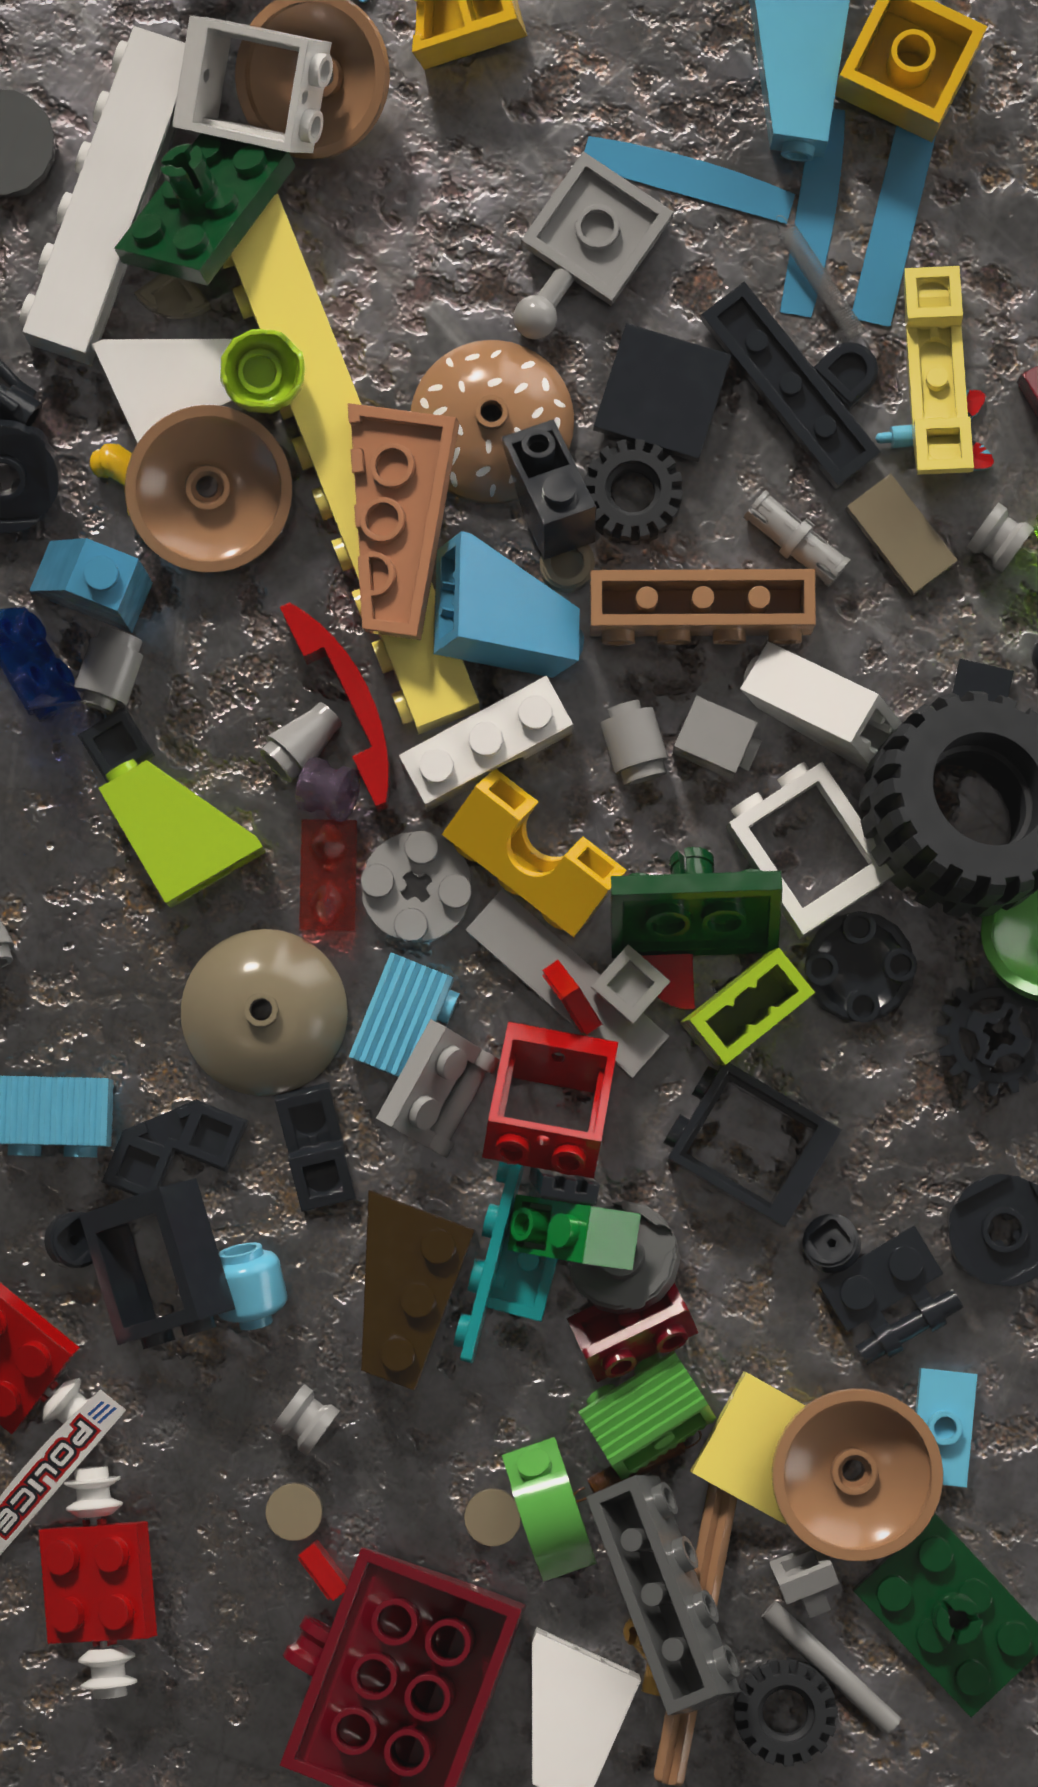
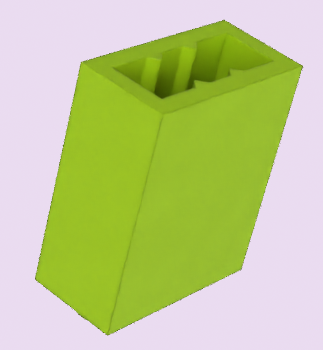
M777 948L762 955L680 1021V1024L714 1066L726 1065L811 997L815 991L782 950Z

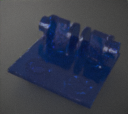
M26 606L0 609V667L29 715L35 714L39 722H42L59 711L56 707L57 705L76 703L82 700L77 690L74 689L75 679L71 670L62 660L55 656L46 641V630L40 619L28 611Z

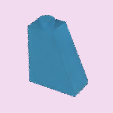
M461 531L437 550L434 654L554 678L579 661L584 646V634L579 629L580 608L471 533Z
M88 538L54 540L48 544L29 592L132 633L153 582L140 559Z

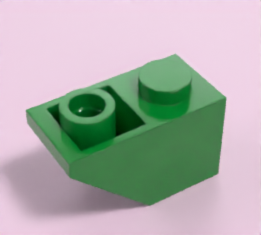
M516 1194L507 1250L582 1264L633 1270L641 1214Z

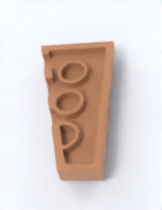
M348 403V418L351 424L353 449H351L352 473L355 477L356 505H354L355 525L358 529L360 553L358 557L362 629L367 633L421 640L460 423L456 417Z

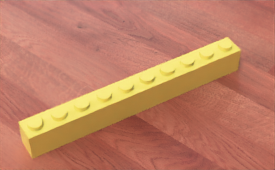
M276 194L225 261L223 268L235 267L241 285L232 288L243 319L254 316L259 329H271L282 332L302 351L306 369L303 387L292 403L279 411L283 420L294 417L301 436L291 439L302 469L306 470L313 467L320 483V487L311 490L323 521L330 518L334 519L340 534V538L331 541L342 571L353 568L359 582L358 557L360 553L358 529L355 525L354 505H356L355 477L352 473L351 449H353L351 424L348 418V403L361 405V402L279 195ZM432 582L421 640L379 634L381 639L371 643L383 674L393 670L401 690L391 695L403 725L413 721L418 735L480 711L479 700L463 660L434 654L435 589ZM359 588L351 593L361 617Z

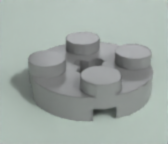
M426 831L401 833L383 842L369 857L361 876L363 904L373 923L389 937L409 943L433 942L451 933L464 919L472 896L471 873L464 857L457 852L454 845L449 841ZM413 873L414 876L420 878L426 874L432 882L426 888L430 895L427 900L421 902L417 897H412L409 900L403 897L401 892L407 887L404 880L407 875Z

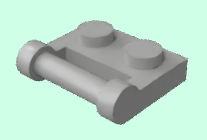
M430 1019L376 1119L447 1158L455 1144L450 1139L487 1073H494L500 1059L474 1045L449 1028Z

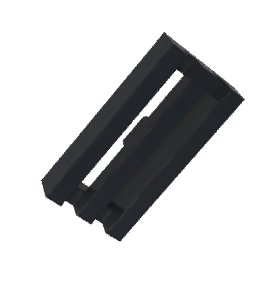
M531 1167L529 1180L542 1199L587 1206L597 1204L600 1185L595 1178L565 1175L555 1171L551 1173L550 1170Z

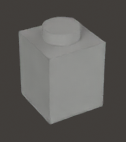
M696 695L676 740L672 754L733 780L738 767L749 771L762 740L752 735L758 722Z

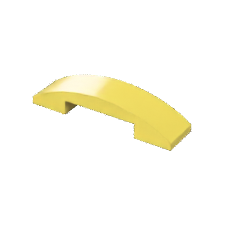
M960 266L904 268L908 386L917 475L973 472L971 420L968 417L961 326L963 308Z

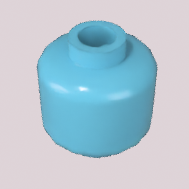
M257 1242L242 1243L220 1251L219 1256L235 1309L218 1314V1316L224 1321L239 1323L241 1330H255L273 1322L272 1315L284 1307L288 1296L280 1260L277 1255L272 1251L263 1250L261 1243Z

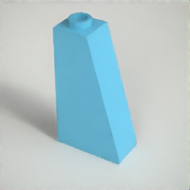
M749 0L770 150L781 151V156L786 159L806 162L813 160L814 156L824 157L829 138L850 0Z

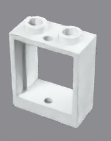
M190 16L172 127L285 152L313 153L314 145L319 140L323 130L324 121L320 109L324 88L330 82L333 71V61L330 56L332 42L216 18ZM231 38L299 52L285 133L218 118Z
M802 762L777 779L782 788L763 800L759 792L743 800L731 809L735 819L730 821L726 828L752 869L778 871L750 828L816 785L869 864L804 908H802L782 878L781 912L799 939L879 888L895 875L887 864L881 867L877 865L870 853L876 847L874 839H866L864 837L860 817L823 762L809 769L805 762Z

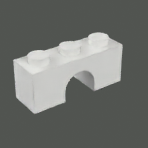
M544 676L399 755V759L428 812L473 788L478 780L502 765L520 757L526 759L573 733V723L548 677Z

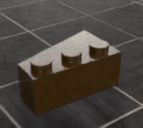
M371 1190L368 1191L361 1371L408 1389L416 1390L476 1230Z

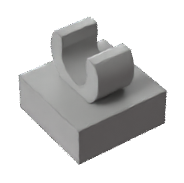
M628 944L590 988L633 1024L670 981Z
M808 1546L769 1562L786 1605L801 1599L809 1618L831 1610L823 1590L840 1583L829 1556Z

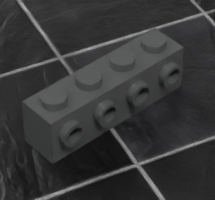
M635 1475L587 1496L588 1504L667 1715L691 1713L741 1692L736 1680L740 1676L737 1659L731 1648L726 1644L723 1645L715 1625L719 1621L718 1610L709 1592L706 1590L702 1591L694 1570L698 1567L697 1554L690 1540L686 1536H681L674 1517L678 1512L677 1502L670 1487L665 1482L661 1483L659 1476Z

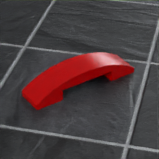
M290 602L280 606L283 617L306 664H311L325 656L328 657L371 746L352 756L353 761L378 813L389 807L391 781L389 752L379 713L366 682L345 649L317 620Z

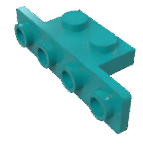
M499 1162L496 1182L505 1184L500 1205L489 1204L481 1236L491 1238L486 1259H475L467 1289L469 1292L477 1293L472 1314L461 1313L453 1346L462 1348L460 1361L474 1363L488 1308L543 1322L558 1259L507 1250L510 1222L513 1215L515 1196L518 1194L524 1170L523 1165Z

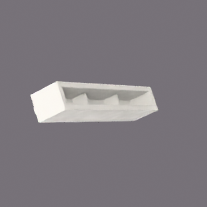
M133 26L128 42L123 40L119 42L111 67L112 72L116 73L110 92H101L95 106L93 122L98 125L92 142L84 141L76 158L75 173L79 174L73 194L65 192L58 207L56 223L60 224L61 227L54 244L47 243L40 256L38 274L42 275L36 295H27L20 312L19 325L24 326L22 332L29 345L90 366L92 365L96 354L92 344L100 341L128 266L121 262L114 248L153 197L162 172L160 169L162 167L161 160L170 150L177 128L172 127L185 49L184 42Z

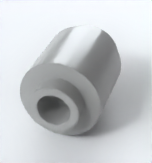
M100 627L97 638L90 639L74 686L75 690L83 693L81 703L108 713H113L115 705L127 706L144 657L139 653L143 642L141 639L120 630Z
M633 700L609 708L608 714L610 718L602 721L600 726L616 775L621 774L624 786L643 783L665 775L667 771L664 761L668 759V755L653 707L641 708L640 701Z

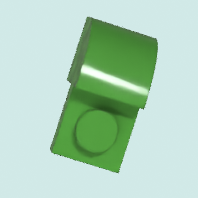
M553 1437L503 1454L502 1458L511 1484V1490L543 1582L597 1564L556 1438Z

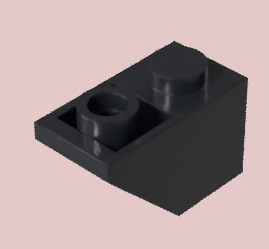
M554 419L503 436L502 444L522 513L544 560L594 543L596 537V505Z

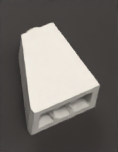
M102 339L92 344L137 443L152 425L168 414L182 408L196 405H219L238 411L243 410V408L230 399L220 381L221 356L232 339Z
M767 642L761 654L755 656L750 661L744 674V683L740 688L758 709L865 771L870 760L879 752L878 748L902 724L879 694L771 642Z
M536 1627L532 1636V1784L537 1787H594L641 1682L640 1674Z

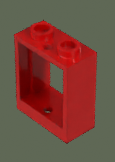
M508 1021L487 1123L482 1158L594 1179L619 1042ZM554 1053H562L564 1056H558ZM512 1078L595 1093L588 1132L505 1117Z

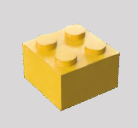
M877 0L839 75L835 96L925 140L933 142L980 48L988 26L934 0Z

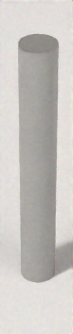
M775 1601L762 1614L761 1618L884 1734L888 1735L896 1728L902 1718L783 1606Z

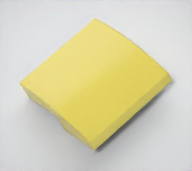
M743 1371L690 1472L787 1525L778 1508L773 1492L772 1463L777 1443L785 1427L806 1405Z

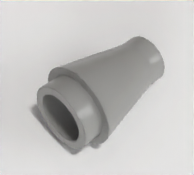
M319 702L308 712L266 736L267 744L260 750V754L277 775L290 783L297 776H306L331 737L342 727V723L326 704Z

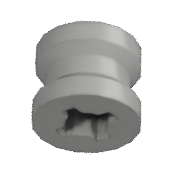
M998 502L966 548L974 554L984 553L992 559L993 567L1002 573L1034 530V527L1027 522L1017 523L1009 517L1008 509Z
M304 1384L278 1417L271 1430L279 1436H290L297 1442L298 1450L308 1456L335 1420L340 1410L332 1404H321L314 1398V1391Z

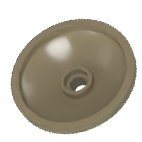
M258 929L245 931L230 936L216 944L198 961L186 982L181 1001L183 1035L192 1056L199 1066L223 1086L253 1096H275L287 1093L315 1080L336 1057L343 1043L348 1023L346 992L342 980L331 961L307 940L279 930ZM259 1000H267L272 1006L270 1017L263 1021L254 1019L251 1013L253 1004Z

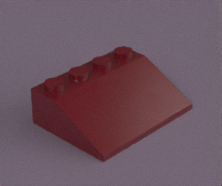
M361 1547L279 1766L332 1787H460L527 1605L466 1581Z

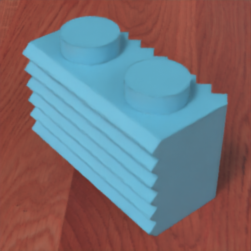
M390 953L349 1058L398 1078L430 1019L435 1022L449 1023L460 993L451 990L454 978L397 954Z
M0 1076V1145H8L7 1156H41L42 1146H64L63 1157L97 1158L98 1147L112 1146L114 1080L109 1078Z

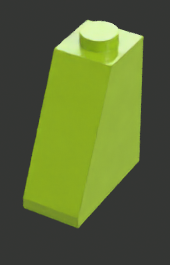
M132 759L118 765L105 775L109 782L98 788L158 892L170 908L266 853L263 845L255 835L148 760L137 765L136 761Z

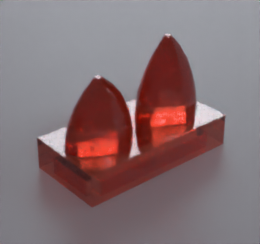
M302 819L300 932H356L357 820Z

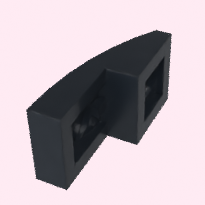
M326 1082L275 1095V1104L288 1150V1161L301 1212L356 1199L330 1083Z

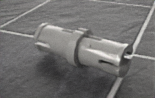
M766 490L751 505L752 509H749L743 517L781 547L779 553L783 557L789 559L792 556L807 569H815V576L823 581L827 587L833 584L843 572L842 569H845L851 559L842 555L813 531L815 525L806 518L802 522L771 497L770 493Z

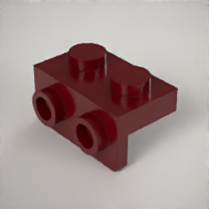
M675 1283L661 1301L642 1312L618 1315L601 1311L595 1306H591L566 1318L597 1382L607 1377L616 1378L623 1376L634 1369L638 1362L659 1352L668 1353L684 1345L689 1337L699 1333Z

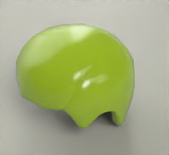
M251 329L233 338L221 356L220 381L227 395L239 407L248 412L272 414L289 406L301 391L306 370L302 351L282 332L271 329Z

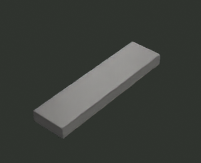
M503 888L466 928V932L580 1032L569 1017L570 1015L556 994L554 995L542 976L544 968L559 960L581 988L603 1024L588 1035L584 1032L581 1034L619 1042L615 1064L631 1079L669 1038V1035L644 1013L631 1024L590 987L601 975Z

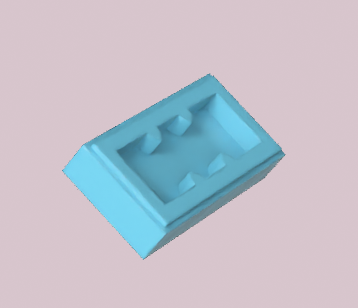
M919 1368L915 1412L927 1424L939 1447L943 1465V1485L967 1488L978 1374Z

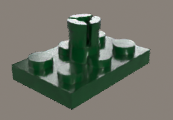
M200 133L192 145L182 144L174 147L161 160L162 167L160 169L166 180L114 249L123 264L208 286L295 168L290 153Z
M701 847L684 848L686 870L684 856L679 851H676L669 860L671 874L649 875L647 873H632L627 876H611L612 958H616L628 944L641 956L766 953L779 948L783 892L781 871L746 869L741 872L713 873V854Z
M934 1513L928 1525L915 1540L901 1550L886 1556L852 1589L971 1718L1038 1655V1622L936 1513Z

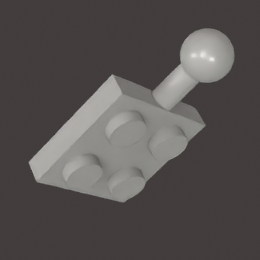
M583 151L521 239V246L554 267L555 271L538 295L528 296L517 304L513 320L518 332L529 339H542L548 336L554 330L557 323L555 308L574 281L612 306L672 220L674 212Z

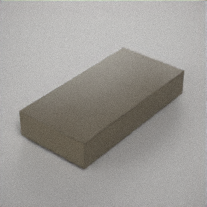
M891 473L850 503L845 509L911 596L915 595L958 561Z

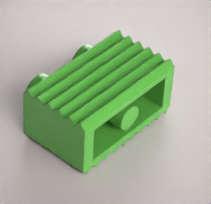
M675 1351L670 1352L666 1356L658 1353L644 1359L634 1369L635 1376L617 1387L614 1384L600 1387L588 1397L586 1401L588 1406L578 1411L621 1480L627 1479L630 1474L636 1473L641 1467L647 1466L650 1461L656 1460L659 1455L666 1454L669 1449L675 1448L678 1443L685 1442L688 1437L694 1436L697 1431L703 1430L708 1424L714 1423L717 1419Z

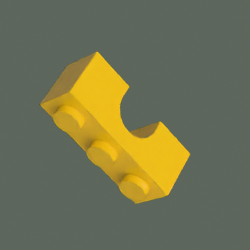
M495 769L474 787L441 835L453 843L460 855L470 861L479 863L497 877L498 882L506 891L521 896L538 909L551 926L565 930L574 938L611 893V876H623L627 870L584 836L564 856L551 857L539 852L531 844L526 831L528 817L539 801L499 770Z

